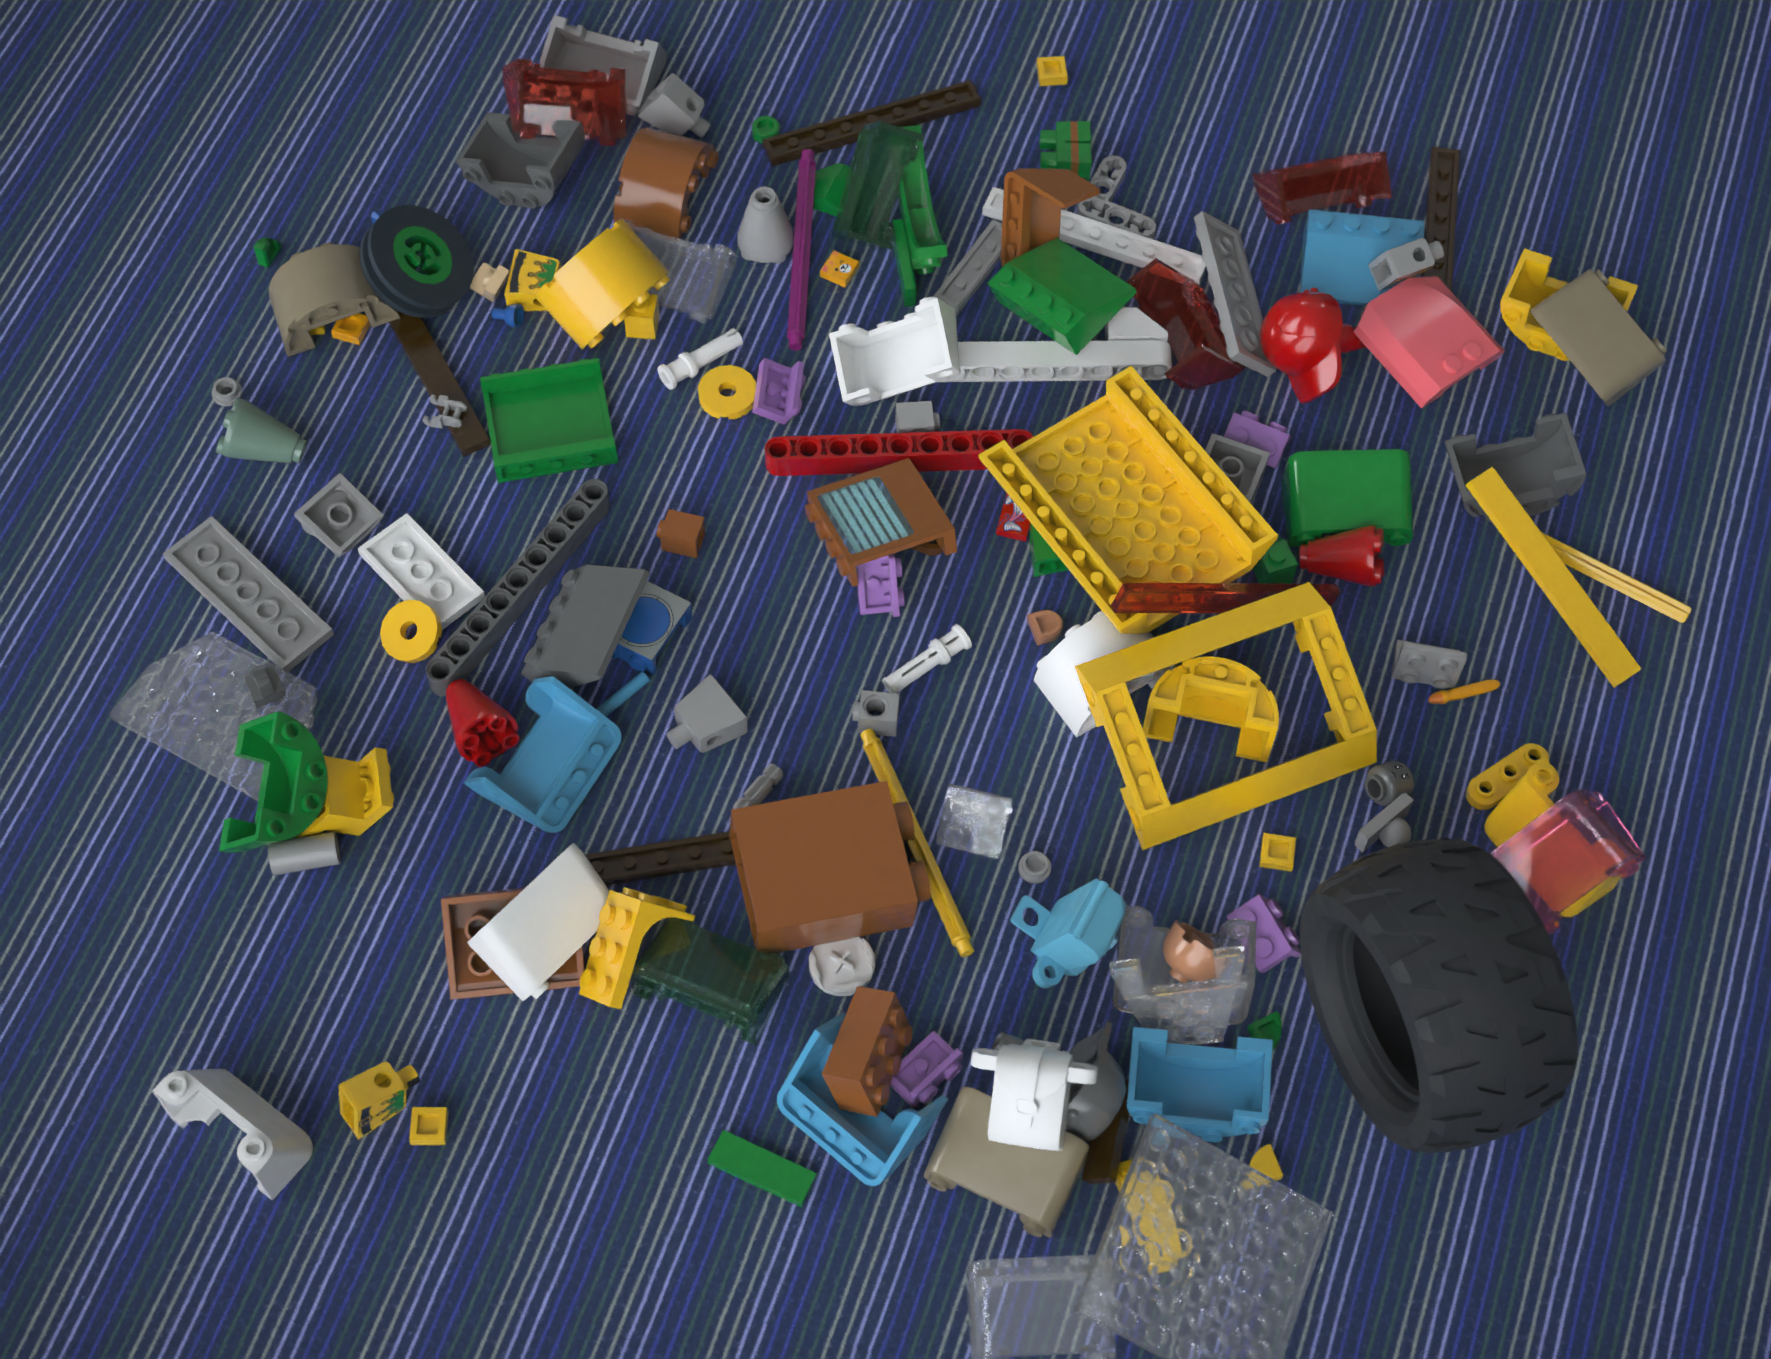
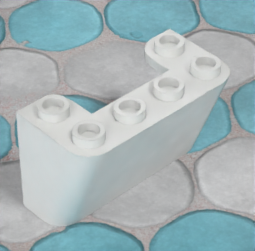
M927 297L919 301L920 304L915 307V313L905 315L903 320L882 322L877 325L876 329L870 331L856 327V324H845L839 327V331L830 333L829 336L843 402L852 406L866 405L959 374L955 308L937 297Z

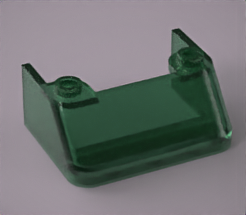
M882 121L864 125L858 138L834 222L832 237L879 250H892L893 244L891 243L895 230L891 229L890 215L904 166H907L910 161H915L919 151V145L916 142L923 141L924 135Z

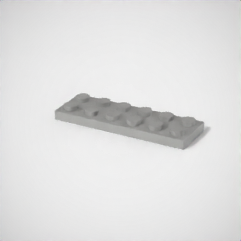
M1202 211L1194 217L1197 228L1196 235L1201 243L1202 258L1206 263L1209 274L1208 282L1213 290L1214 305L1218 310L1221 321L1220 328L1225 336L1226 352L1232 361L1238 362L1252 371L1268 377L1276 372V367L1271 365L1261 349L1259 333L1263 318L1240 232Z
M212 516L163 553L165 560L284 674L288 673L334 635L329 625Z

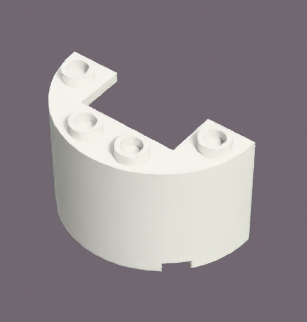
M1103 611L1095 614L1084 625L1077 624L1071 627L1065 634L1066 638L1036 665L1038 670L1035 674L1034 682L1076 738L1096 727V723L1074 666L1154 638L1151 632L1147 634H1120ZM1175 664L1126 682L1129 694L1146 684L1153 689L1158 679L1167 670L1171 671L1177 665Z

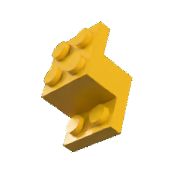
M375 747L359 762L324 756L328 773V786L323 807L315 821L305 831L297 835L296 838L318 835L324 830L360 836L393 808L394 795L391 791V768L388 763L387 749Z

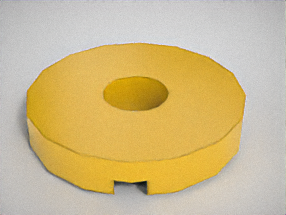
M733 365L718 366L709 370L701 378L698 385L699 403L703 410L712 417L719 419L721 417H728V420L737 419L746 415L753 408L756 381L749 372L741 367ZM724 389H732L735 391V394L725 397L720 392Z
M417 600L400 602L388 611L382 621L380 631L382 646L390 656L406 663L423 661L436 650L438 646L436 643L442 635V625L436 611L427 604ZM416 624L417 633L412 639L408 640L406 638V630L410 625Z

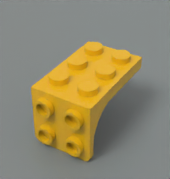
M623 887L622 893L609 890L606 903L601 908L599 914L600 923L596 936L590 944L588 963L580 977V990L578 994L621 1010L638 951L647 930L664 918L676 917L694 922L696 915L686 912L687 905L662 897L651 896Z

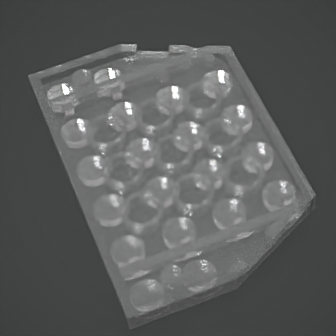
M211 632L148 665L109 714L115 722L258 801L264 764L235 756L240 724L280 711L295 718L310 732L314 720L313 710L316 707L318 691L313 685L274 665L287 696L256 708L243 677L251 674V669L264 665V668L274 664L217 633Z

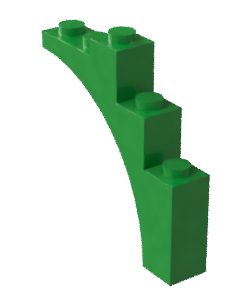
M921 125L889 128L896 198H899L901 219L905 224L913 269H917V274L934 273V267L941 266L940 257L948 256L947 245L940 236L933 211L924 158Z

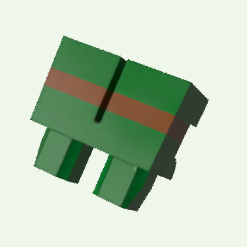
M1090 121L1056 122L1055 130H1040V149H1055V152L1040 153V169H1068L1089 182L1091 171Z

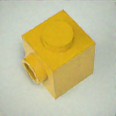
M650 294L651 296L640 306L637 307L633 303L625 310L628 313V316L624 319L626 337L656 339L660 318L658 295Z

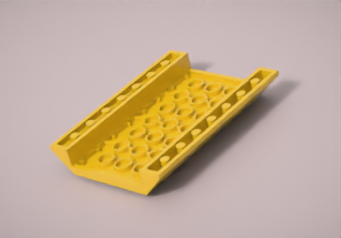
M1132 366L1106 380L1105 396L1016 448L1011 449L1006 441L1003 440L979 454L981 462L1120 634H1147L1251 571L1278 539V534Z

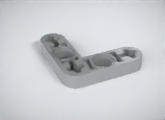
M1119 156L1106 157L1101 162L1090 183L1097 187L1104 186L1109 189V192L1098 194L1078 203L1077 215L1154 240L1156 223L1153 219L1111 202L1125 178L1127 165L1124 159ZM1113 168H1116L1112 173L1111 178L1108 177V172L1111 171ZM1113 216L1121 217L1124 220V222L1121 224H1113L1109 221V218Z

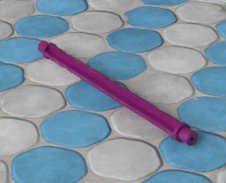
M810 149L802 151L798 169L787 331L789 349L794 351L802 348V340L805 338L816 169L814 151Z

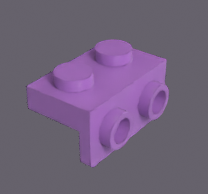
M764 358L759 363L752 413L783 425L793 416H797L802 406L800 391L805 383V375L803 374L804 363L797 361L792 368Z
M1244 410L1241 415L1234 412L1224 437L1269 452L1267 466L1277 469L1286 445L1291 440V436L1286 433L1288 428L1274 422H1270L1269 426L1259 423V416Z
M893 553L856 566L860 615L892 612L893 617H900L899 607L904 606L903 588L897 587V577H902L900 558H895Z
M1257 895L1227 915V918L1258 971L1265 973L1289 956H1300L1301 951L1297 946L1300 944V939L1290 926L1286 928L1280 918L1284 914L1278 903L1274 899L1269 900L1264 896Z
M933 1031L901 1061L900 1070L897 1075H893L890 1086L913 1109L920 1102L926 1104L938 1092L936 1087L945 1079L951 1081L961 1071L963 1067L961 1065L963 1052L959 1048L954 1051Z

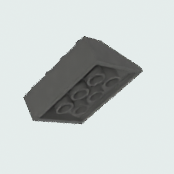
M584 565L574 570H569L562 579L561 584L563 587L559 595L553 599L549 606L551 612L547 620L537 631L538 639L534 647L525 656L524 662L526 664L521 675L531 682L537 678L553 676L569 689L602 679L650 573L645 569Z

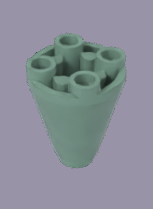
M236 398L232 410H228L225 415L223 427L227 428L225 437L221 436L216 453L234 459L289 464L293 461L300 463L307 446V440L302 439L300 434L250 401Z

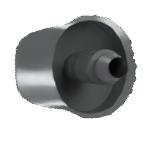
M1109 1020L1098 1032L1081 1040L1069 1051V1054L1073 1055V1062L1098 1067L1095 1084L1071 1082L1065 1131L1083 1141L1093 1140L1106 1130L1120 1110L1126 1093V1081L1123 1070L1107 1051L1113 1025ZM1001 1032L995 1039L992 1049L999 1051L1002 1045H1022L1024 1042L1023 1039Z

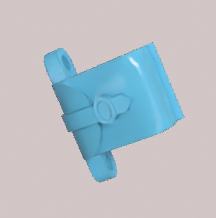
M1096 878L1060 898L1053 906L1051 912L1027 895L1021 898L1010 920L1012 924L1035 939L1031 952L1037 956V962L1033 968L1032 976L1038 986L1050 988L1058 984L1063 975L1077 976L1087 969L1089 965L1096 963L1118 942L1116 933L1125 917L1127 904L1122 896L1108 887L1107 882ZM1025 908H1032L1036 911L1038 923L1035 926H1029L1024 922L1022 913ZM1045 969L1049 971L1050 978L1045 975Z

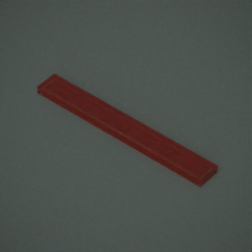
M1123 583L1111 606L1115 613H1224L1302 584ZM1311 584L1330 607L1340 594L1336 584Z

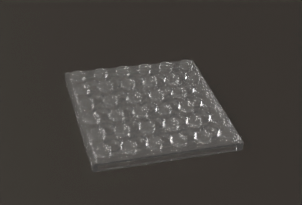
M1157 1114L1151 1115L1074 1311L1162 1359H1282L1333 1212Z

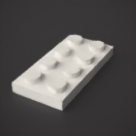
M407 513L358 548L359 555L403 601L417 600L432 607L441 619L442 630L481 602L485 597L484 591Z

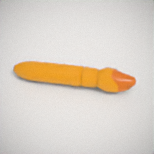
M1490 679L1452 688L1448 691L1439 690L1430 695L1428 702L1432 704H1447L1449 701L1494 691L1499 688L1501 683L1498 680Z

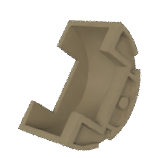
M324 243L320 247L295 253L291 256L290 260L278 269L269 285V298L287 357L316 347L309 330L364 311L372 328L400 318L398 311L386 304L367 282L362 271L360 247Z

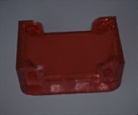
M519 58L502 68V80L512 129L514 133L519 134V138L535 139L536 135L557 137L552 129L557 119L581 122L585 132V140H597L599 145L613 146L616 145V141L626 138L625 69L611 68L610 74L607 75L606 72H599L596 69L584 72L540 67V64L535 63L532 65V60Z

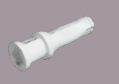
M732 328L691 353L683 352L679 354L678 359L670 364L658 366L657 370L660 379L668 389H674L677 385L676 383L687 377L693 378L697 375L699 369L743 345L740 333L735 328Z
M955 624L951 627V632L939 640L933 639L930 641L927 650L882 679L886 690L889 693H897L936 665H946L951 661L952 656L963 649L968 650L971 648L972 643L967 633L961 626Z

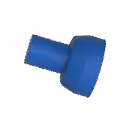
M511 304L506 308L494 307L492 309V318L505 320L507 325L519 328L523 323L524 309L521 304Z

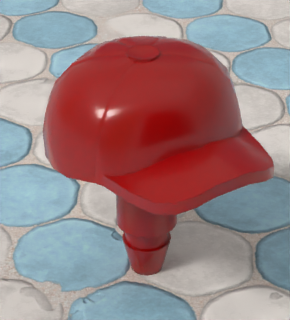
M1315 287L1278 300L1265 316L1259 333L1260 345L1264 356L1272 366L1288 375L1300 403L1307 404L1332 390L1338 384L1342 374L1341 353L1367 348L1353 333L1356 327L1343 323L1338 301L1331 294L1319 292Z

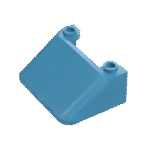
M550 676L534 679L527 689V705L539 717L500 775L491 768L480 767L474 769L469 774L464 784L477 794L548 833H556L566 827L619 747L621 732L616 724L558 679Z

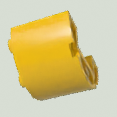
M623 218L613 224L614 227L611 229L607 228L554 274L553 280L550 283H545L535 294L537 300L582 350L587 345L591 349L594 348L605 338L601 333L610 323L617 326L628 316V313L625 311L633 303L637 307L640 306L651 296L648 292L653 287L658 291L670 281V278L667 276L670 272Z
M1524 248L1501 298L1500 309L1502 317L1511 332L1524 342L1530 350L1540 351L1557 357L1562 361H1568V357L1530 313V310L1568 283L1548 277L1553 257ZM1609 276L1608 281L1610 283L1606 288L1622 307L1628 311L1638 285Z
M1197 657L1183 661L1182 665L1171 671L1167 670L1158 679L1149 697L1142 729L1146 738L1172 743L1178 715L1240 728L1235 756L1267 763L1279 725L1278 706L1272 691L1267 690L1260 681L1261 677L1250 668L1226 658Z

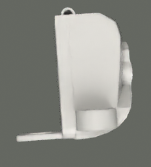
M1026 1039L1022 1045H1002L999 1051L983 1048L973 1049L971 1065L976 1068L995 1071L988 1139L1018 1146L1062 1151L1071 1082L1095 1084L1098 1067L1073 1062V1055L1068 1052L1059 1051L1061 1044Z

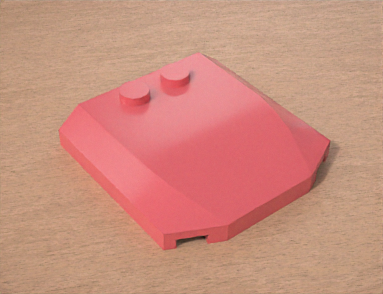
M1437 276L1407 278L1368 302L1353 332L1421 409L1442 396L1446 389L1478 368L1481 370L1505 352Z

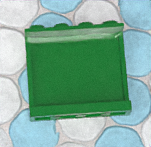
M599 358L582 359L578 362L552 364L547 367L522 369L503 374L495 373L480 377L498 483L618 463Z

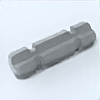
M769 764L763 770V776L759 775L743 793L744 797H740L735 802L733 809L760 804L773 789L771 786L777 785L783 778V771L775 764Z

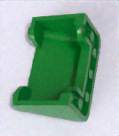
M1401 449L1302 451L1294 453L1288 458L1281 482V492L1289 547L1308 545L1309 541L1320 539L1323 533H1342L1369 525H1376L1377 529L1383 528L1384 542L1391 546H1402L1411 543L1413 537L1411 463L1407 451Z

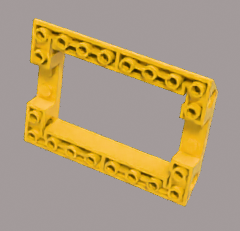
M1310 582L1074 666L1096 726L1104 725L1126 785V787L1120 788L1142 850L1377 762L1376 726L1332 609ZM1293 622L1297 633L1294 636L1301 653L1310 651L1330 704L1331 711L1323 714L1329 730L1334 732L1338 743L1170 804L1126 682Z

